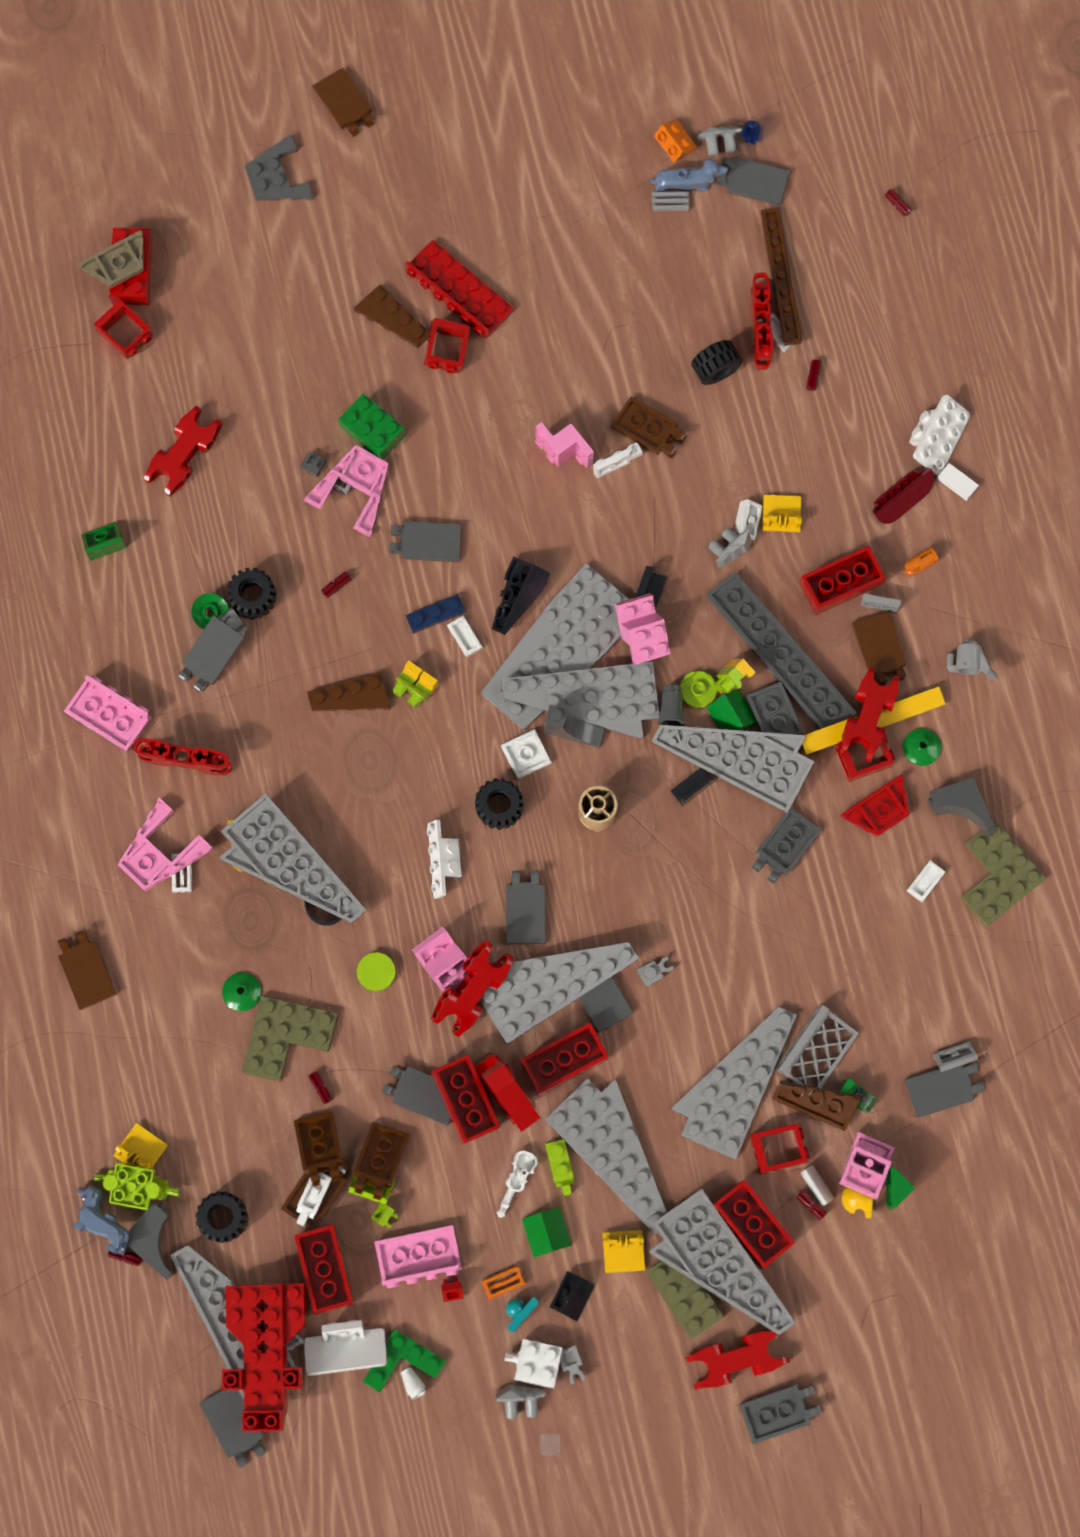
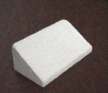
M749 499L741 501L734 532L740 535L748 529L751 540L755 541L763 506Z
M813 1165L801 1172L802 1177L821 1206L834 1199V1196Z

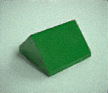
M117 522L81 534L85 551L91 561L126 549Z
M740 690L723 694L707 707L718 729L744 731L757 724L751 708Z
M889 1168L886 1176L887 1211L896 1209L915 1189L896 1168Z
M560 1207L522 1219L533 1258L572 1246Z

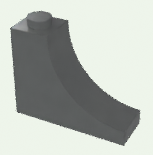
M549 705L545 719V734L600 748L605 728L576 718L568 709Z
M974 778L930 791L927 803L930 810H934L936 816L942 814L960 815L977 824L986 837L994 835V823Z
M152 1203L149 1210H146L128 1231L129 1241L127 1245L162 1277L169 1280L174 1273L168 1268L163 1259L161 1236L171 1216L167 1214L169 1209L162 1203H159V1205Z

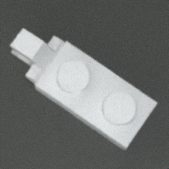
M634 443L623 451L613 453L611 457L598 460L593 465V473L596 478L629 464L630 460L641 456L642 450L638 443Z
M319 1173L321 1185L313 1187L311 1178L309 1179L297 1205V1212L300 1213L297 1224L305 1226L308 1218L313 1219L317 1214L332 1181V1177Z

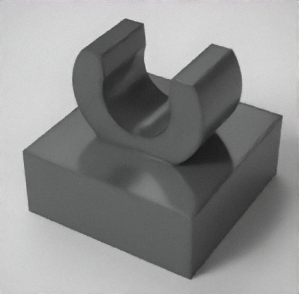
M309 451L300 468L318 477L326 460Z

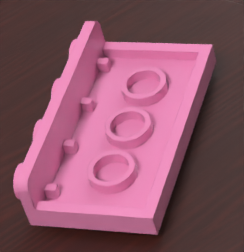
M86 675L84 683L64 712L128 753L135 740L138 739L151 720L148 714L149 710L142 705L137 707L133 704V700L126 695H123V697L118 695V691L112 686H104L98 677Z
M453 1225L375 1241L382 1285H387L388 1289L398 1287L399 1282L407 1281V1284L419 1282L418 1278L426 1277L427 1280L439 1278L438 1274L446 1273L447 1276L458 1274V1270L462 1269Z

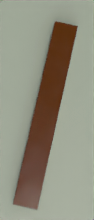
M779 208L761 210L760 216L783 346L802 344Z

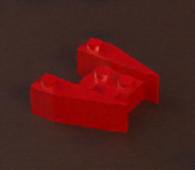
M489 1052L473 1064L478 1077L513 1125L516 1124L521 1132L540 1119V1116L513 1078L512 1074L514 1071L508 1063L504 1065L497 1054L494 1056Z

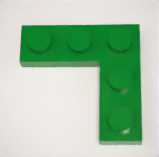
M394 1329L386 1342L387 1364L385 1366L371 1367L363 1383L380 1393L401 1358L436 1379L446 1361Z

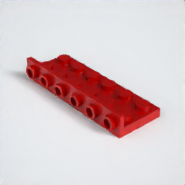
M433 239L411 262H405V272L412 279L416 278L423 289L430 290L436 300L439 302L443 301L450 312L457 313L461 321L466 325L470 324L474 332L479 336H484L487 339L514 311L510 304Z

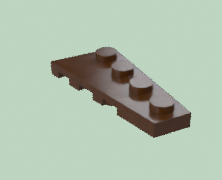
M381 284L353 308L358 314L361 313L370 321L378 323L387 331L395 333L399 338L416 348H419L429 337V331Z

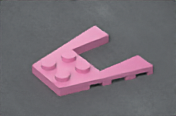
M355 445L305 497L304 501L321 509L337 478L370 496L353 527L355 530L370 537L389 463Z
M161 798L157 799V804L149 812L144 825L138 830L133 843H130L118 863V866L145 892L214 850L212 846L198 835L171 862L147 840L174 813Z

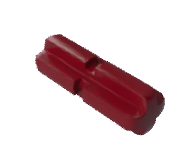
M893 189L888 190L885 194L887 200L893 206H896L895 208L903 217L909 215L911 208L904 200H900L901 197Z
M813 359L811 361L806 389L809 391H815L817 388L821 367L820 360Z
M347 572L340 574L334 579V582L331 581L321 589L322 594L326 598L332 596L339 590V587L342 588L351 581L350 575Z
M318 1072L311 1073L308 1078L313 1087L317 1089L316 1092L323 1104L331 1102L333 1100L326 1086L324 1087V1082Z
M804 1190L796 1196V1199L806 1208H809V1211L816 1218L822 1220L826 1216L827 1212L817 1202H813L814 1199Z
M111 1251L108 1252V1257L119 1261L124 1260L125 1263L134 1266H140L142 1258L139 1255L130 1252L126 1253L125 1251L124 1255L114 1254Z

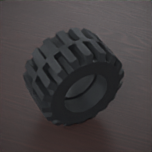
M723 340L711 344L699 352L692 360L691 366L703 385H711L732 375L741 366L742 359L732 341Z
M245 568V572L239 570V575L236 576L234 574L232 576L233 581L228 583L227 594L233 610L238 615L241 614L243 618H247V616L250 619H255L254 616L262 618L261 614L265 613L267 615L269 608L273 609L274 607L273 602L276 603V590L273 581L268 574H265V571L260 570L259 572L257 568H253V571ZM258 586L263 591L257 600L245 601L241 598L245 588Z
M494 778L492 782L486 781L485 785H481L479 792L476 793L475 808L478 818L482 820L484 825H489V828L492 829L496 827L497 830H502V827L507 829L510 828L511 824H516L517 819H520L523 812V796L519 791V787L517 785L514 786L510 780L508 782L505 781L504 778H501V780ZM495 795H504L510 799L511 806L504 813H494L488 808L490 798Z
M217 1191L216 1193L208 1194V1197L201 1200L202 1203L198 1205V1212L195 1214V1217L197 1218L196 1225L204 1237L214 1242L223 1243L237 1239L240 1233L244 1232L245 1225L247 1226L248 1213L246 1212L245 1204H243L240 1198L229 1192ZM219 1205L228 1206L233 1212V1220L225 1229H217L211 1223V1213Z

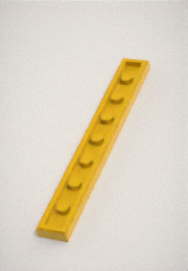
M940 687L895 702L891 712L882 709L877 726L882 728L945 705ZM847 720L805 734L806 738L801 745L804 755L842 742V734Z

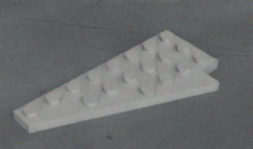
M653 662L501 679L503 699L547 712L549 705L565 708L573 716L589 724L638 739H643L641 721L659 719L660 716Z
M660 725L651 741L787 813L814 764L813 760L798 753L806 738L804 735Z
M266 793L221 830L233 845L219 857L222 861L347 922L353 923L367 911Z
M629 942L515 961L512 962L507 977L501 986L496 990L488 987L480 1001L506 1043L509 1044L632 965L639 958Z
M778 1007L673 1106L672 1111L688 1117L681 1134L682 1137L736 1160L796 1018V1014Z
M587 1078L545 1120L656 1235L658 1231L653 1223L667 1214L618 1084L614 1080L600 1092Z
M702 1189L653 1223L664 1241L649 1251L650 1254L778 1335L796 1324Z
M186 1246L171 1254L170 1257L227 1369L244 1368L243 1344L226 1328L225 1286L236 1284L190 1246ZM265 1321L261 1324L264 1331L268 1329V1324H265ZM298 1334L287 1345V1367H296L289 1351L305 1343L304 1339ZM265 1341L262 1344L264 1352L269 1349V1345H265ZM243 1389V1390H239V1392H240V1394H241V1396H242V1398H243V1400H244V1389Z

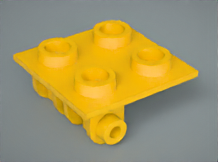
M764 495L763 531L800 532V524L802 522L801 496Z
M136 1123L124 1141L118 1144L113 1156L124 1164L152 1169L168 1145Z
M642 1230L602 1233L605 1273L645 1271Z

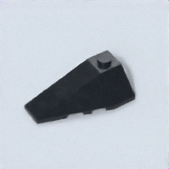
M513 556L505 573L504 580H506L505 589L501 590L500 593L502 601L501 605L496 609L492 630L505 635L543 591L551 573Z

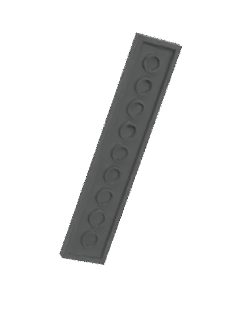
M736 572L706 594V598L779 682H782L785 690L819 729L847 720L849 716L855 717L858 715Z

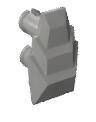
M709 127L699 134L697 139L706 140L708 156L719 155L717 138L720 136L724 137L725 152L733 153L737 152L735 135L740 133L742 129L737 127Z
M727 528L723 531L722 538L729 542L728 546L725 548L717 540H713L708 548L719 557L716 560V564L720 568L748 551L752 543L749 530L747 529L740 535H737L731 528Z
M510 1384L497 1390L496 1401L505 1402V1417L514 1419L518 1417L517 1401L525 1400L526 1417L533 1418L538 1416L537 1399L545 1396V1390Z

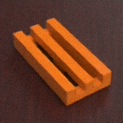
M519 1266L481 1281L489 1300L526 1284ZM512 1272H517V1275L490 1287L487 1286V1283ZM516 1279L521 1281L494 1294L490 1293L491 1290Z

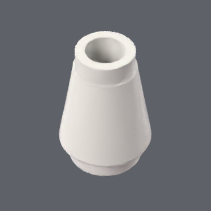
M411 1367L401 1372L407 1396L414 1400L426 1393L424 1389L426 1386Z

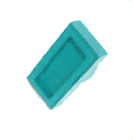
M534 1297L526 1306L522 1300L517 1298L508 1301L506 1313L511 1318H515L507 1327L508 1330L514 1333L539 1304Z

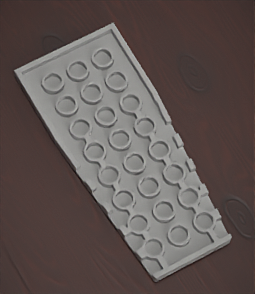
M585 564L545 608L483 689L482 696L522 730H526V727L536 720L543 710L503 699L501 679L592 668L621 638L615 604L629 599L588 564Z

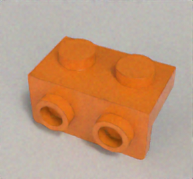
M678 120L663 123L654 135L674 163L678 162L682 155L692 153L697 149L696 144Z

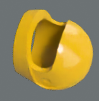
M845 1187L841 1197L844 1208L853 1215L855 1210L862 1209L865 1212L866 1219L872 1218L873 1198Z

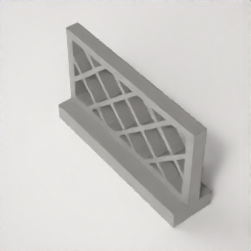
M819 1005L774 1070L783 1074L792 1082L807 1085L806 1078L816 1077V1087L821 1088L859 1033L832 1014L824 1005ZM827 1017L834 1020L835 1029L825 1030L824 1021ZM846 1029L852 1035L848 1041L841 1042L839 1030ZM836 1031L837 1043L827 1044L826 1032ZM822 1033L824 1045L814 1046L813 1037L815 1034ZM838 1045L839 1054L837 1057L830 1058L828 1046ZM825 1047L826 1059L816 1060L815 1048ZM811 1049L813 1061L803 1062L802 1053L804 1050ZM827 1061L828 1070L826 1073L819 1074L817 1062ZM814 1063L815 1075L805 1076L804 1064ZM800 1065L802 1077L795 1078L789 1074L793 1066Z

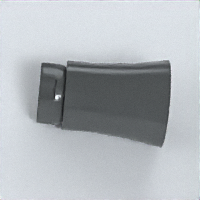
M672 684L664 686L658 720L659 725L684 726L681 686Z

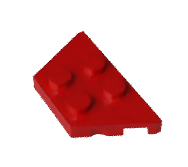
M901 774L840 816L875 837L888 831L909 817L903 775Z

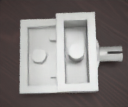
M523 1339L518 1355L506 1352L505 1356L513 1358L505 1357L504 1361L516 1363L517 1369L514 1380L555 1388L563 1348Z

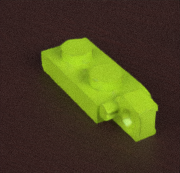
M564 1139L545 1144L556 1187H562L564 1197L572 1195L569 1184L574 1183V1177Z

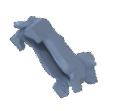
M709 159L705 160L703 167L662 169L654 179L649 181L655 185V192H666L665 189L668 188L692 190L697 187L698 192H708V185L714 181V177L726 174L728 168Z
M89 1186L87 1189L79 1187L77 1191L85 1202L79 1211L80 1220L74 1223L73 1227L79 1231L85 1230L89 1233L108 1238L111 1244H107L106 1249L114 1254L124 1255L129 1241V1233L126 1228L116 1222L117 1218L110 1213L103 1214L100 1211L99 1205L104 1198L103 1192L94 1186Z

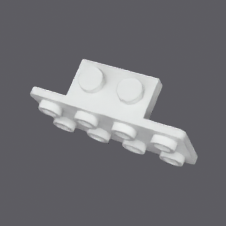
M943 395L935 410H927L921 414L920 421L913 430L909 441L913 446H917L913 454L914 459L926 468L932 469L935 475H940L944 470L970 418V413L950 396Z
M349 1320L343 1323L331 1322L327 1325H322L323 1336L308 1337L304 1340L307 1375L379 1367L387 1364L384 1329L364 1330L362 1320Z

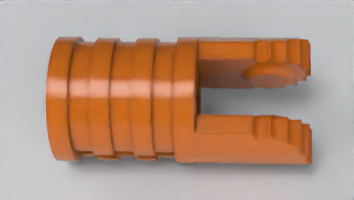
M929 547L905 563L906 576L912 577L914 574L937 563L939 559L936 552Z

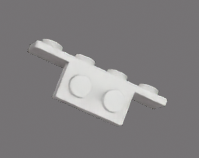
M434 820L428 823L427 835L429 836L428 852L431 860V890L434 899L446 896L445 878L462 877L459 839L442 838L440 820Z

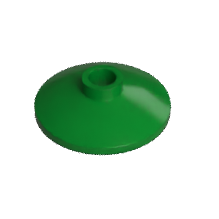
M206 593L194 601L191 608V616L194 623L204 630L213 616L219 617L229 608L221 596ZM206 610H211L212 616H207Z
M918 728L912 730L905 737L903 752L906 758L915 765H930L940 755L941 742L938 736L931 730ZM920 743H925L926 748H921Z
M236 973L225 981L222 996L227 1006L240 1012L248 1011L259 1002L261 986L258 980L251 974ZM239 988H244L243 994H238Z

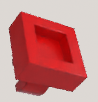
M454 1277L455 1282L447 1283V1279L443 1280L441 1290L444 1302L464 1299L461 1281H458L457 1277Z

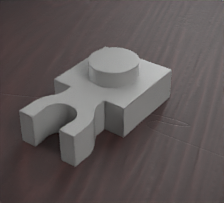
M667 956L657 965L655 961H652L637 970L646 988L664 978L662 973H669L674 970L673 966L669 968L664 967V962L669 960Z
M576 1345L563 1350L560 1363L564 1372L569 1370L571 1385L575 1384L573 1379L575 1374H579L581 1380H585L584 1373L578 1367L583 1365Z

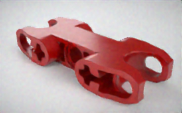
M765 272L754 275L750 291L753 323L754 365L758 370H767L769 368L773 354L770 280ZM764 278L766 284L756 283V279ZM763 319L766 321V323L762 324L759 323L757 320ZM757 358L759 360H768L765 365H760L757 362Z
M198 406L192 408L181 418L174 429V434L179 436V438L168 453L160 449L154 455L144 476V480L148 484L160 475L168 476L170 479L164 492L169 497L185 485L193 471L187 465L198 450L207 453L211 449L223 425L222 421L216 419L208 427L198 426L197 421L202 412Z
M871 666L862 679L855 696L856 700L864 702L858 719L848 717L842 734L840 752L845 754L851 743L859 742L866 748L865 761L871 762L873 755L882 742L885 729L878 727L877 723L882 709L892 711L898 695L900 676L895 675L889 685L880 686L874 680L875 668Z
M141 738L135 740L133 750L143 762L161 766L183 767L198 770L201 773L220 776L228 775L231 772L232 763L223 752L206 748L195 749L172 745L155 739ZM143 742L147 743V744H145V745L140 746V747H139V750H138V746H139L141 743H143ZM183 753L188 754V757H187L186 760H184V761L178 760V758H179V756H180L181 754H183ZM220 761L224 762L222 765L217 766Z
M488 940L483 941L470 953L463 965V970L467 972V975L456 991L451 987L445 989L438 999L431 1016L432 1021L438 1024L448 1015H456L457 1019L452 1032L457 1037H460L475 1023L482 1011V1007L477 1004L488 987L496 990L501 986L514 960L510 954L506 953L497 962H488L493 946Z
M773 1331L757 1332L743 1336L745 1347L724 1352L722 1344L718 1343L704 1347L694 1354L686 1356V1362L702 1361L708 1368L706 1378L693 1384L694 1390L717 1388L731 1384L733 1382L730 1373L751 1367L753 1375L758 1376L772 1372L790 1363L789 1357L773 1358L768 1353L767 1346L769 1342L782 1334L778 1335Z

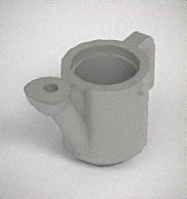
M965 640L957 646L956 665H954L955 655L953 653L947 654L946 668L950 673L977 675L983 672L988 679H998V675L992 670L982 650V646L978 645L976 641Z

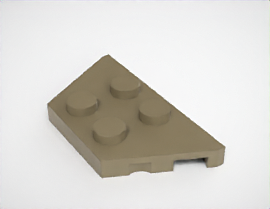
M140 230L79 262L80 269L110 288L143 272L144 250L142 231Z

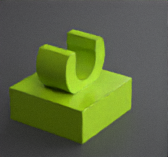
M380 1203L371 1219L383 1227L391 1228L392 1225L388 1223V1220L391 1216L395 1219L398 1216L394 1213V1209Z

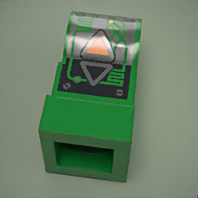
M850 1078L845 1081L839 1090L842 1093L861 1096L857 1108L866 1113H869L877 1102L873 1095L866 1092L865 1089L857 1085Z

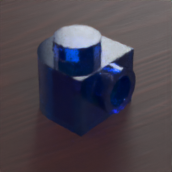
M755 121L745 123L741 133V137L745 138V142L755 145L756 141H761L763 134L761 124Z

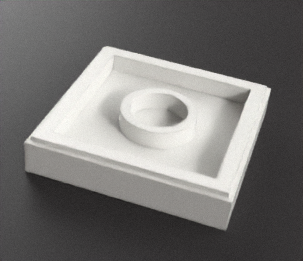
M535 729L501 745L517 780L552 764Z

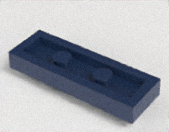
M457 594L407 614L406 618L414 634L465 613V609Z

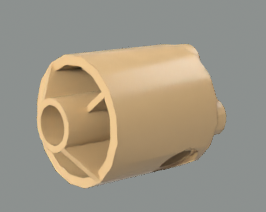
M593 786L583 792L579 800L578 815L581 823L586 828L600 832L613 824L618 806L614 793L603 786Z

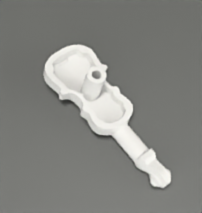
M521 1150L514 1156V1161L511 1163L513 1171L509 1173V1177L506 1180L508 1190L501 1202V1208L497 1211V1215L500 1218L506 1216L505 1212L510 1205L514 1193L523 1191L525 1183H527L526 1178L528 1174L534 1173L538 1160L530 1152Z

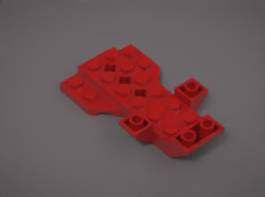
M306 1283L225 1286L226 1328L243 1344L244 1368L222 1369V1390L244 1389L242 1432L283 1431L288 1410V1389L302 1388V1367H287V1345L306 1325ZM263 1300L266 1304L268 1303V1308H265V1311L261 1307ZM263 1321H265V1324H268V1329H265V1331L261 1327ZM264 1341L265 1345H269V1349H267L266 1352H264V1349H262V1344H264Z

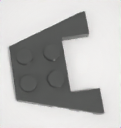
M288 135L245 165L256 201H280V199L313 200L308 182L289 187L279 158L297 152L292 135Z

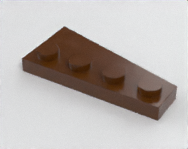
M381 672L307 692L312 712L354 711L357 709L391 710Z
M780 1080L772 1100L846 1131L861 1096Z

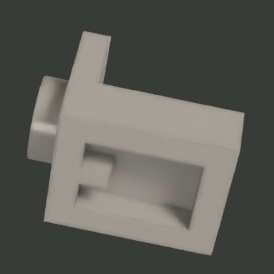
M232 608L218 617L243 636L245 631L248 630Z

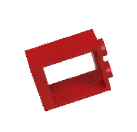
M120 299L94 323L96 331L127 360L135 356L139 348L149 343L153 336L151 327ZM124 314L143 331L125 349L106 332Z
M434 317L430 327L423 365L434 370L443 369L450 374L459 373L463 365L470 326ZM436 332L462 338L457 361L432 356Z
M885 733L880 744L885 761L856 771L848 749L845 754L840 752L842 742L837 743L835 746L849 783L891 768L894 764L895 756L893 751L888 749L886 744L888 739ZM859 742L851 743L849 746L857 744Z
M798 1123L750 1135L760 1175L808 1162L807 1158H810L807 1146H803L804 1132L802 1127H798ZM793 1130L800 1159L768 1167L761 1138Z

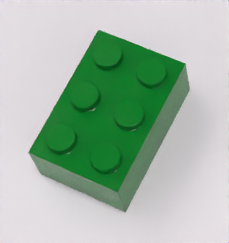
M364 393L338 419L339 427L368 452L382 460L406 436L405 428Z

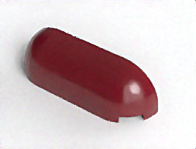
M925 468L923 471L915 472L913 470L878 497L874 502L875 506L872 511L876 519L883 524L893 523L927 496L934 483L932 469Z

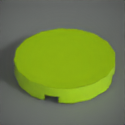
M704 671L688 673L680 684L683 702L689 707L696 709L709 706L715 700L717 690L713 686L716 682L714 678Z
M378 952L370 953L364 956L358 964L357 978L367 990L374 992L382 991L390 987L395 979V965L391 958L385 954Z

